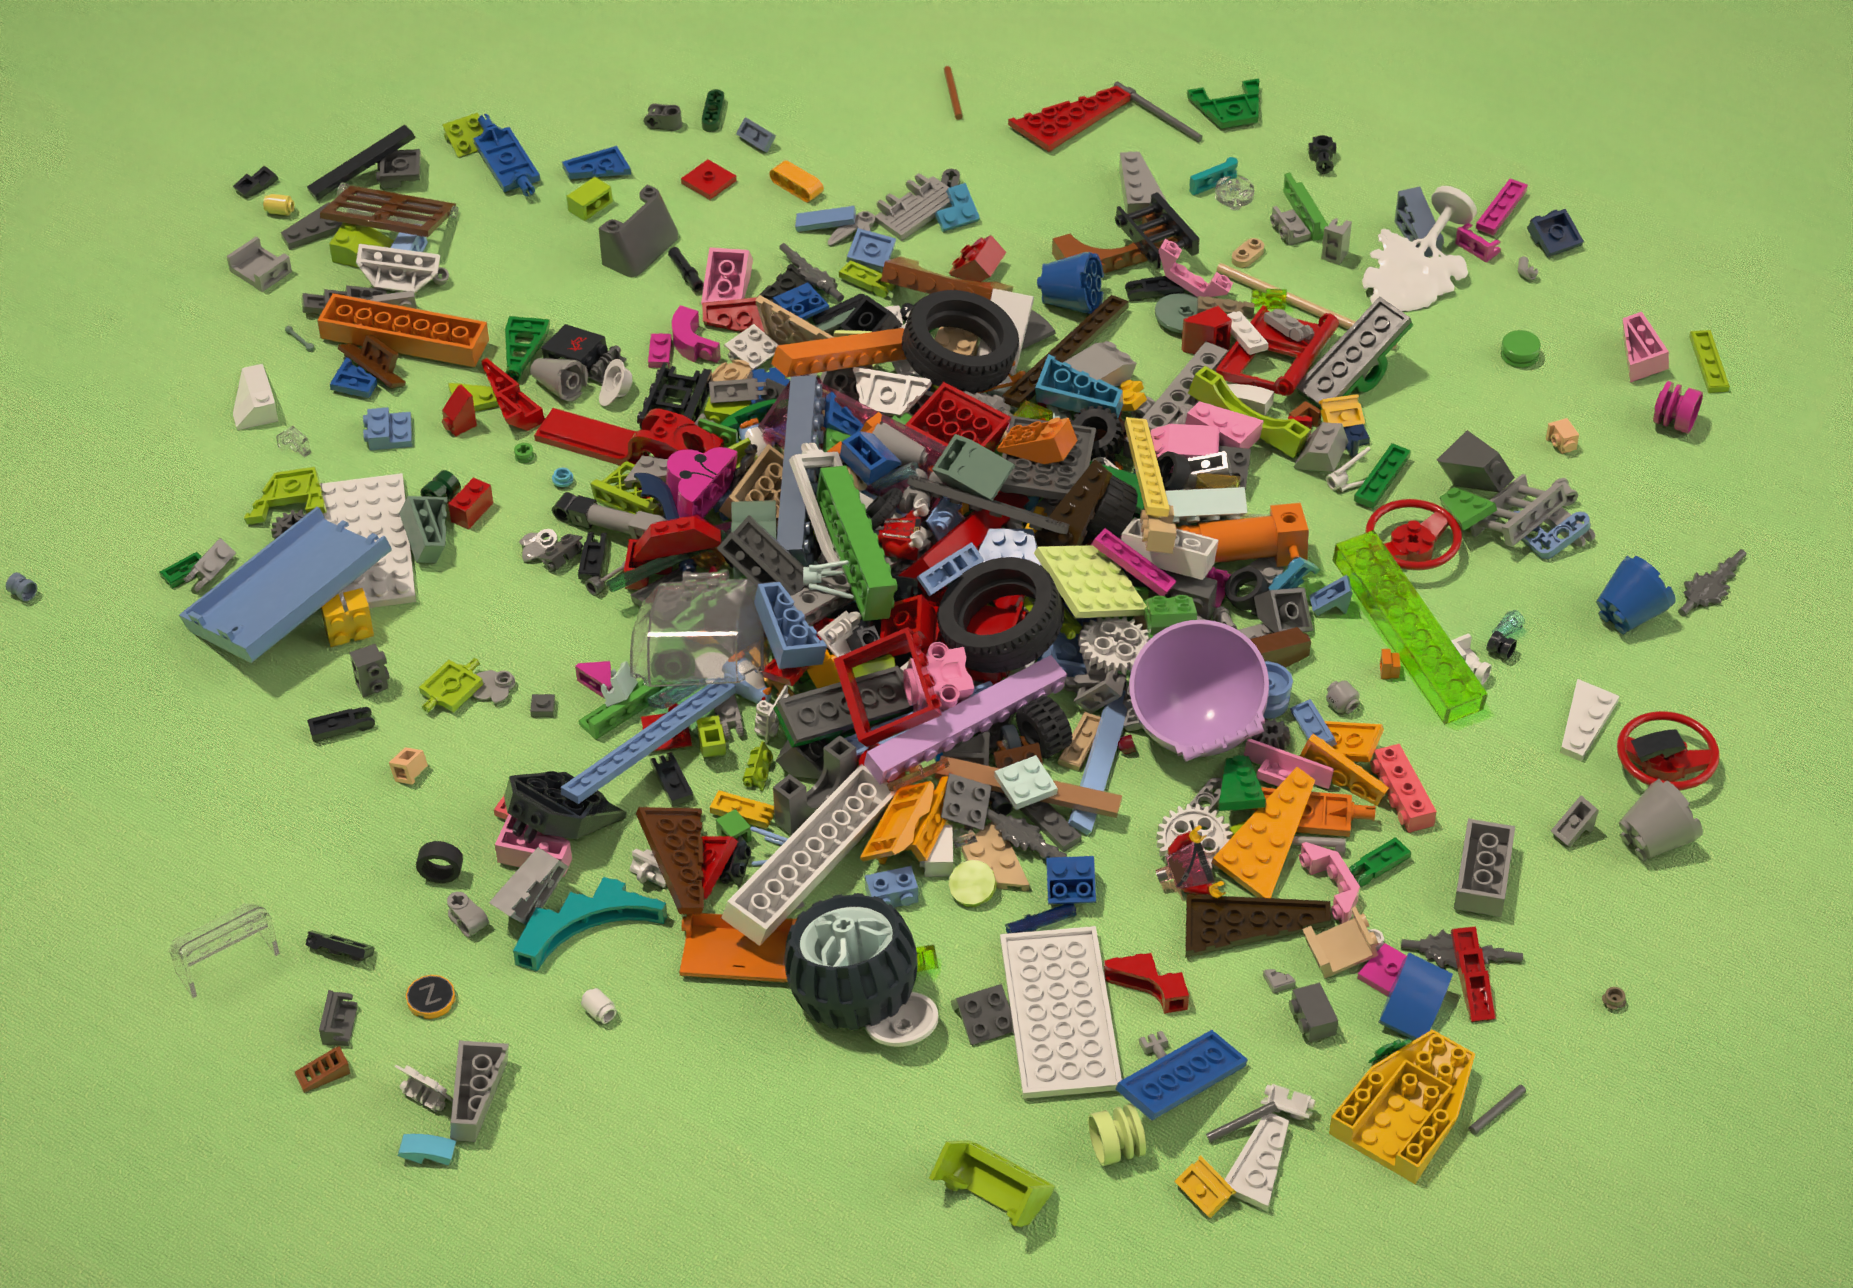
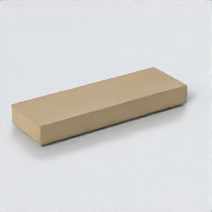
M1084 712L1072 734V744L1063 750L1058 759V765L1080 772L1091 751L1101 717Z

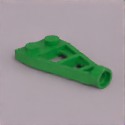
M509 316L505 328L507 358L505 373L516 382L521 380L524 369L546 340L550 328V319ZM515 337L533 338L530 344L515 343ZM513 351L526 352L524 357L513 356Z

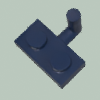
M1363 424L1344 427L1348 439L1346 448L1353 458L1358 455L1359 446L1369 444L1370 437Z

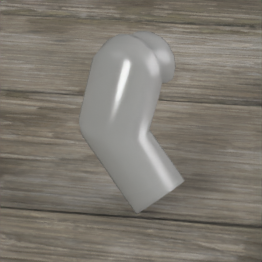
M1524 256L1520 257L1518 273L1527 280L1535 279L1538 275V269L1534 270V266L1528 268L1529 259Z

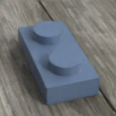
M746 117L736 133L764 152H768L776 137L775 134Z

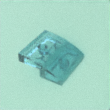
M911 462L894 469L873 482L871 486L880 491L908 479L909 475L916 476L918 475L916 469H920L919 465L916 462Z
M694 675L688 679L681 678L648 697L649 706L659 709L671 707L708 685V682Z

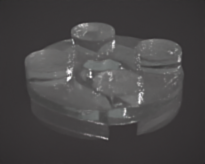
M1231 176L1224 177L1216 184L1215 199L1221 204L1230 207L1231 210H1240L1241 207L1253 201L1254 185L1249 179L1237 176V179H1231Z

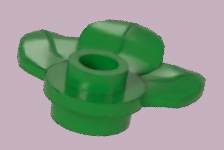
M1398 1039L1380 1047L1374 1052L1376 1056L1369 1060V1064L1386 1055L1390 1056L1411 1043V1039L1402 1042Z

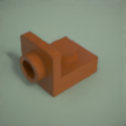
M1307 401L1289 413V416L1312 417V425L1316 428L1320 425L1321 410Z

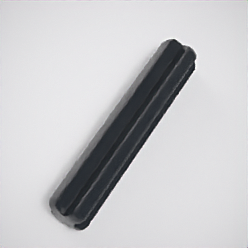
M858 294L812 317L814 324H821L856 308L865 295Z

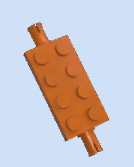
M1261 787L1266 800L1276 790L1275 788ZM1311 792L1296 832L1350 837L1351 821L1353 819L1375 821L1376 806L1355 805V802H1352V795ZM1258 808L1246 809V810H1255V812H1256V810H1257Z

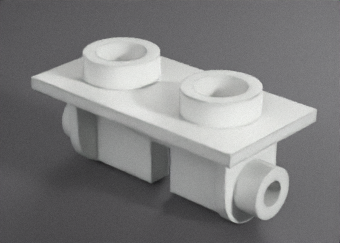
M1275 1084L1266 1086L1264 1094L1268 1095V1098L1265 1097L1261 1100V1104L1274 1101L1278 1108L1274 1112H1281V1110L1290 1112L1291 1117L1299 1120L1309 1119L1313 1115V1112L1308 1111V1109L1313 1110L1315 1100L1311 1099L1310 1095L1294 1091L1291 1100L1288 1099L1290 1089Z

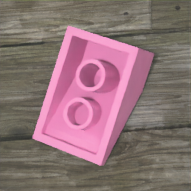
M709 247L701 305L703 302L745 298L753 264V258L749 250Z
M1168 424L1151 430L1150 434L1157 459L1162 453L1167 451L1184 455L1187 459L1189 457L1205 456L1206 454H1218L1220 434L1218 426ZM1173 465L1172 468L1170 469L1169 474H1170V473H1173V467H1174V465Z

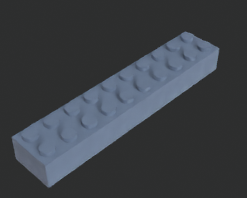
M816 375L794 376L790 378L777 541L804 567L814 565L812 548H815L816 542L813 535L814 529L789 459L796 454H802L801 445L803 443H815L818 449L822 450L820 448V444L824 442L823 431H821V427L824 426V414L822 412L825 410L826 399L822 397V384H818ZM820 467L805 468L816 497L818 488L817 478L820 475Z

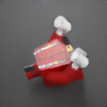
M923 498L915 502V511H910L902 518L886 519L883 530H873L878 536V543H882L884 555L898 559L917 560L918 550L922 547L925 536L920 531L921 518H919V515L926 516L929 512L928 504Z

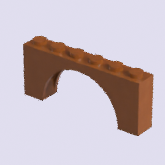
M1153 214L1144 216L1142 224L1157 219V217ZM1161 225L1145 231L1144 234L1150 237L1168 229ZM1071 233L1052 239V255L1056 260L1084 252L1098 254L1102 263L1103 274L1148 261L1134 243L1121 248L1101 249L1081 243ZM1173 237L1167 239L1168 241L1174 243L1179 242L1176 238ZM1163 241L1157 242L1154 245L1160 249Z
M904 257L885 261L881 277L883 282L928 294L944 290H960L983 296L991 300L993 289L1012 292L1014 287L995 281L976 282L944 276L920 267L919 261Z

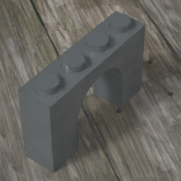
M838 736L823 748L824 768L822 774L808 792H806V786L790 774L773 786L775 823L790 835H793L857 769L856 747L843 737Z

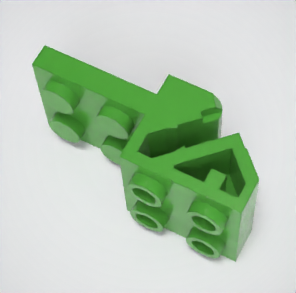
M1177 595L1171 598L1154 596L1143 600L1147 606L1144 616L1147 623L1148 639L1174 624L1197 620V611L1193 599L1187 595Z

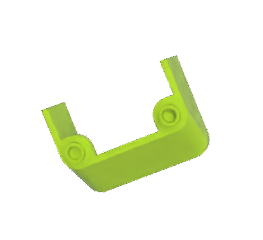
M969 1140L946 1141L929 1176V1179L933 1181H945L944 1186L953 1191H958L959 1188L967 1189L1007 1211L1006 1215L1010 1217L1008 1221L1015 1227L1029 1225L1050 1198L1055 1188L1053 1184L992 1150Z

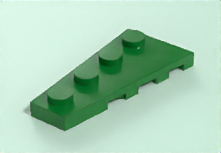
M1236 755L1233 758H1226L1219 799V811L1265 808L1266 799L1249 756Z

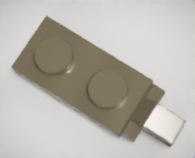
M1198 296L1197 314L1219 306L1226 314L1240 311L1248 318H1252L1254 314V303L1238 302L1231 299H1218L1209 296Z

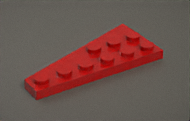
M1118 86L1096 92L1095 96L1088 98L1086 96L1078 97V101L1072 103L1065 101L1043 108L1041 112L1033 115L1031 112L1026 113L1023 118L1017 120L1015 117L1008 119V125L1050 152L1129 102L1131 94Z

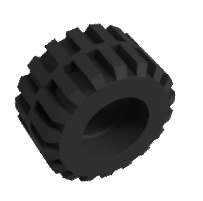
M1089 406V410H1085V408L1080 410L1081 414L1076 413L1073 416L1074 420L1070 421L1071 425L1096 428V430L1101 429L1107 432L1102 439L1094 441L1090 461L1097 457L1113 460L1115 458L1114 454H1119L1121 451L1120 447H1123L1124 434L1117 415L1111 413V410L1108 408L1103 410L1102 406H1098L1097 409H1094V406Z
M1040 696L1017 710L1016 722L1020 735L1025 737L1028 744L1039 743L1042 758L1047 759L1072 744L1073 735L1069 721L1060 706L1050 697Z

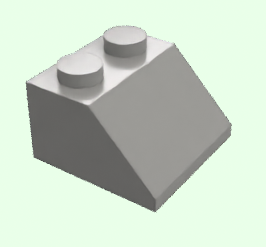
M1322 422L1308 436L1294 468L1334 472L1348 444L1343 424Z

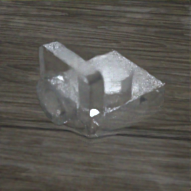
M294 426L276 436L278 448L281 452L292 448L294 452H299L304 458L311 454L308 438Z

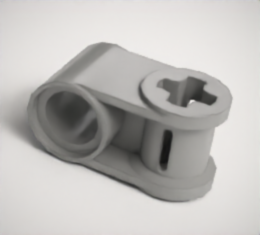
M454 892L448 896V917L466 937L472 936L489 924L486 913L465 893Z

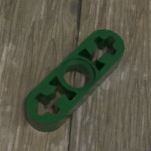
M714 89L707 93L702 115V129L706 132H714L719 129L725 104V96L722 90Z

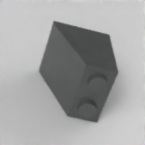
M1468 430L1437 459L1452 484L1457 487L1500 493L1515 478L1500 453Z

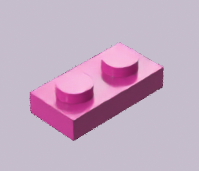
M651 334L648 368H661L663 362L668 363L669 368L672 334Z

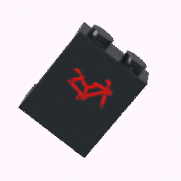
M564 324L541 347L543 358L559 359L562 357L568 360H577L586 366L587 372L591 370V366L596 364L604 353L608 352L605 336Z

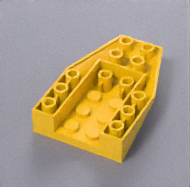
M1432 1029L1376 1063L1368 1070L1331 1116L1329 1134L1416 1184L1458 1119L1475 1053Z

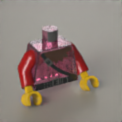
M1198 825L1192 831L1178 835L1168 847V853L1165 855L1168 866L1156 869L1155 871L1160 883L1173 879L1176 888L1181 889L1183 892L1195 895H1212L1218 898L1226 894V892L1218 890V887L1224 885V882L1219 881L1212 884L1215 882L1201 843L1207 835L1200 836L1197 833L1202 828Z

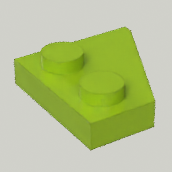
M448 383L451 395L456 387L460 385L459 383ZM462 384L473 395L475 412L499 406L491 386Z

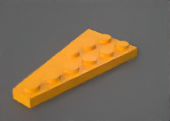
M1296 767L1267 798L1266 807L1256 810L1213 857L1212 863L1256 897L1271 898L1315 779Z

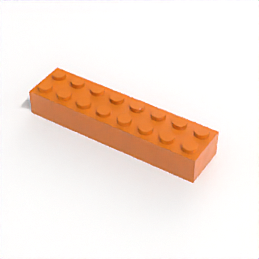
M332 294L317 320L321 339L363 346L366 335H373L397 353L470 367L476 366L489 342L487 322L339 294Z

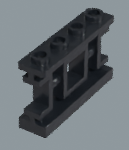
M663 362L661 369H658L656 372L655 383H652L650 386L649 396L644 399L643 410L638 413L637 424H640V430H642V422L648 412L655 408L684 415L696 422L710 393L709 382H712V370L704 368L701 374L699 370H696L694 376L690 377L677 374L675 366H672L670 369L668 368V363ZM667 397L683 399L681 405L666 403Z

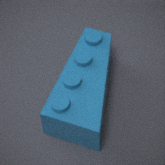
M1048 354L1035 387L1036 402L1080 413V410L1084 408L1089 410V406H1094V409L1102 406L1103 410L1108 408L1111 410V413L1117 415V418L1119 417L1123 407V390L1100 379L1096 380L1084 371L1079 372L1071 368L1070 364L1066 362L1061 363L1055 360L1054 356Z

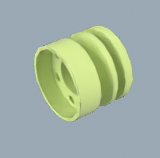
M1124 1105L1123 1110L1120 1107H1115L1113 1119L1106 1110L1089 1114L1090 1138L1096 1157L1102 1166L1118 1163L1121 1160V1151L1128 1160L1132 1159L1134 1154L1137 1157L1146 1154L1145 1132L1134 1105Z

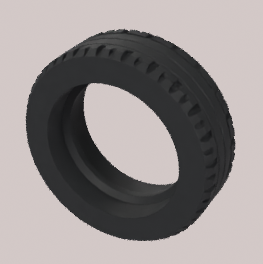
M944 290L923 297L912 307L902 336V349L907 361L916 373L922 378L930 379L933 385L940 387L945 382L962 392L978 393L998 386L1007 378L1018 351L1019 334L1010 316L991 300L971 292ZM940 327L963 329L981 338L990 347L992 352L981 356L958 354L936 342L929 331Z
M1002 557L979 563L966 570L952 582L941 599L937 613V623L948 649L964 647L966 668L984 673H1002L1021 668L1043 655L1058 637L1063 626L1065 613L1060 594L1052 577L1045 568L1027 559ZM1011 595H1023L1035 599V603L1028 615L1008 630L991 635H978L967 631L973 616L982 607L996 599Z

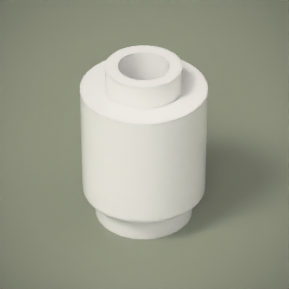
M598 988L587 990L582 996L581 1006L597 1022L606 1024L615 1017L617 1010L614 1003Z

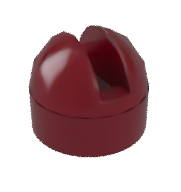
M1131 734L1123 736L1118 741V748L1124 754L1136 752Z

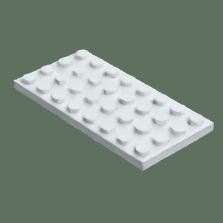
M403 474L320 484L327 509L323 516L327 521L338 525V523L344 520L349 524L345 529L365 538L372 533L376 534L379 539L385 536L392 548L391 552L338 593L344 611H348L343 592L363 588L369 608L416 602L411 548L399 514L406 500Z
M1096 926L1000 934L1023 1099L1116 1091V1086L1122 1078Z

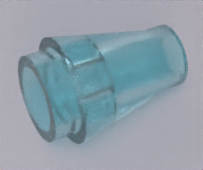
M1517 610L1508 611L1496 628L1492 630V634L1495 631L1503 633L1504 637H1507L1521 630L1523 624H1525V619Z

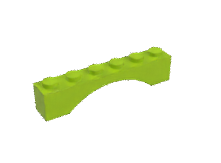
M1204 366L1194 375L1188 394L1196 400L1263 420L1260 438L1292 458L1303 449L1311 429L1294 419H1274L1252 410L1234 395L1222 375L1207 366Z

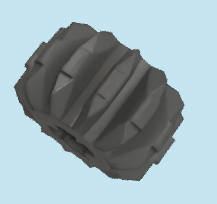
M1265 718V724H1262L1264 732L1252 736V740L1285 751L1291 739L1289 727L1284 725V721L1276 722L1275 718L1269 721Z

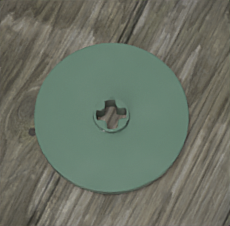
M1185 293L1167 295L1157 302L1155 317L1165 328L1182 333L1183 319L1197 314L1198 297Z

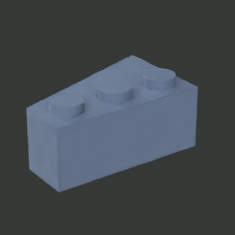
M1420 186L1398 191L1394 222L1403 236L1411 242L1425 238L1436 223ZM1440 233L1436 240V247L1439 251H1442L1444 238ZM1430 247L1424 252L1425 257L1433 256Z

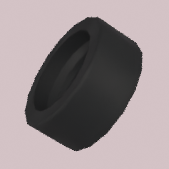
M1167 451L1162 453L1157 461L1165 491L1182 490L1190 475L1189 460L1184 455ZM1174 465L1172 476L1168 481L1170 469Z
M1245 567L1235 571L1228 578L1224 590L1226 597L1236 609L1246 611L1256 608L1254 596L1269 591V584L1258 569ZM1257 581L1256 587L1250 594L1237 597V592L1245 583Z
M443 841L428 842L421 846L418 852L416 869L428 881L449 883L459 877L463 855L457 847ZM440 859L451 865H437L429 860Z

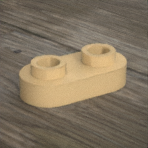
M1257 238L1245 241L1233 251L1232 264L1238 268L1250 266L1263 255L1264 243Z

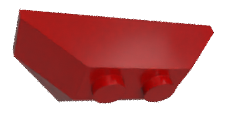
M698 515L654 522L635 544L634 560L639 562L718 547L722 543L721 530Z

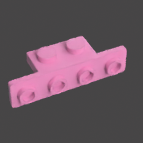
M1252 739L1247 740L1244 756H1249L1251 762L1261 765L1257 771L1258 779L1268 784L1279 786L1298 767L1315 779V785L1329 789L1334 773L1333 768Z

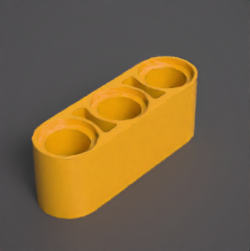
M787 160L769 171V176L773 183L804 202H810L824 191L823 184L819 179Z

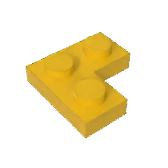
M1126 380L1120 384L1119 389L1123 390V407L1121 411H1135L1147 400L1145 393L1141 392L1144 389L1141 381Z

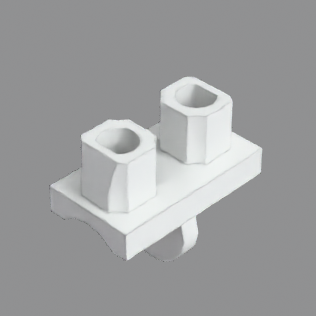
M638 849L632 851L633 860L629 871L637 874V881L644 883L649 880L665 888L667 885L652 851L648 849L644 852Z

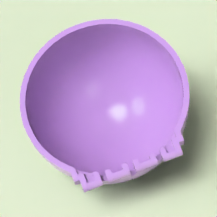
M1210 620L1180 622L1157 633L1140 650L1132 666L1129 682L1131 703L1140 725L1153 740L1164 748L1177 753L1178 756L1183 755L1185 762L1197 757L1214 756L1235 748L1248 737L1264 732L1262 724H1265V719L1263 715L1269 696L1267 667L1255 644L1237 629Z

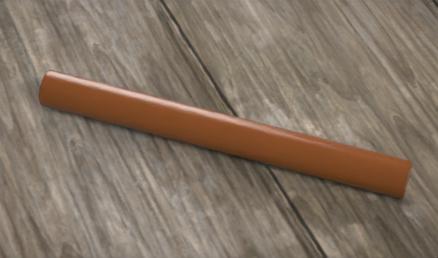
M950 66L944 67V73L955 119L961 120L963 115Z

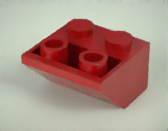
M992 235L984 239L981 237L973 245L970 246L968 244L960 251L961 255L952 263L953 267L949 274L963 280L982 282L991 277L1006 251Z
M1219 306L1183 319L1181 350L1185 353L1196 354L1205 342H1209L1229 351L1231 318Z

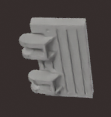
M918 173L915 175L917 183L912 180L906 182V186L911 192L900 199L889 193L885 196L888 204L879 200L876 205L882 212L875 216V222L903 241L936 218L935 214L937 211L951 207L952 205L946 192L949 187L934 176L928 179Z

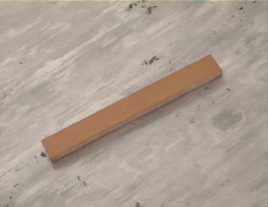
M941 756L935 772V778L941 779V777H946L951 773L990 785L991 791L1004 793L994 777L995 771L1000 768ZM1053 780L1058 788L1057 794L1041 800V802L1117 818L1122 795Z

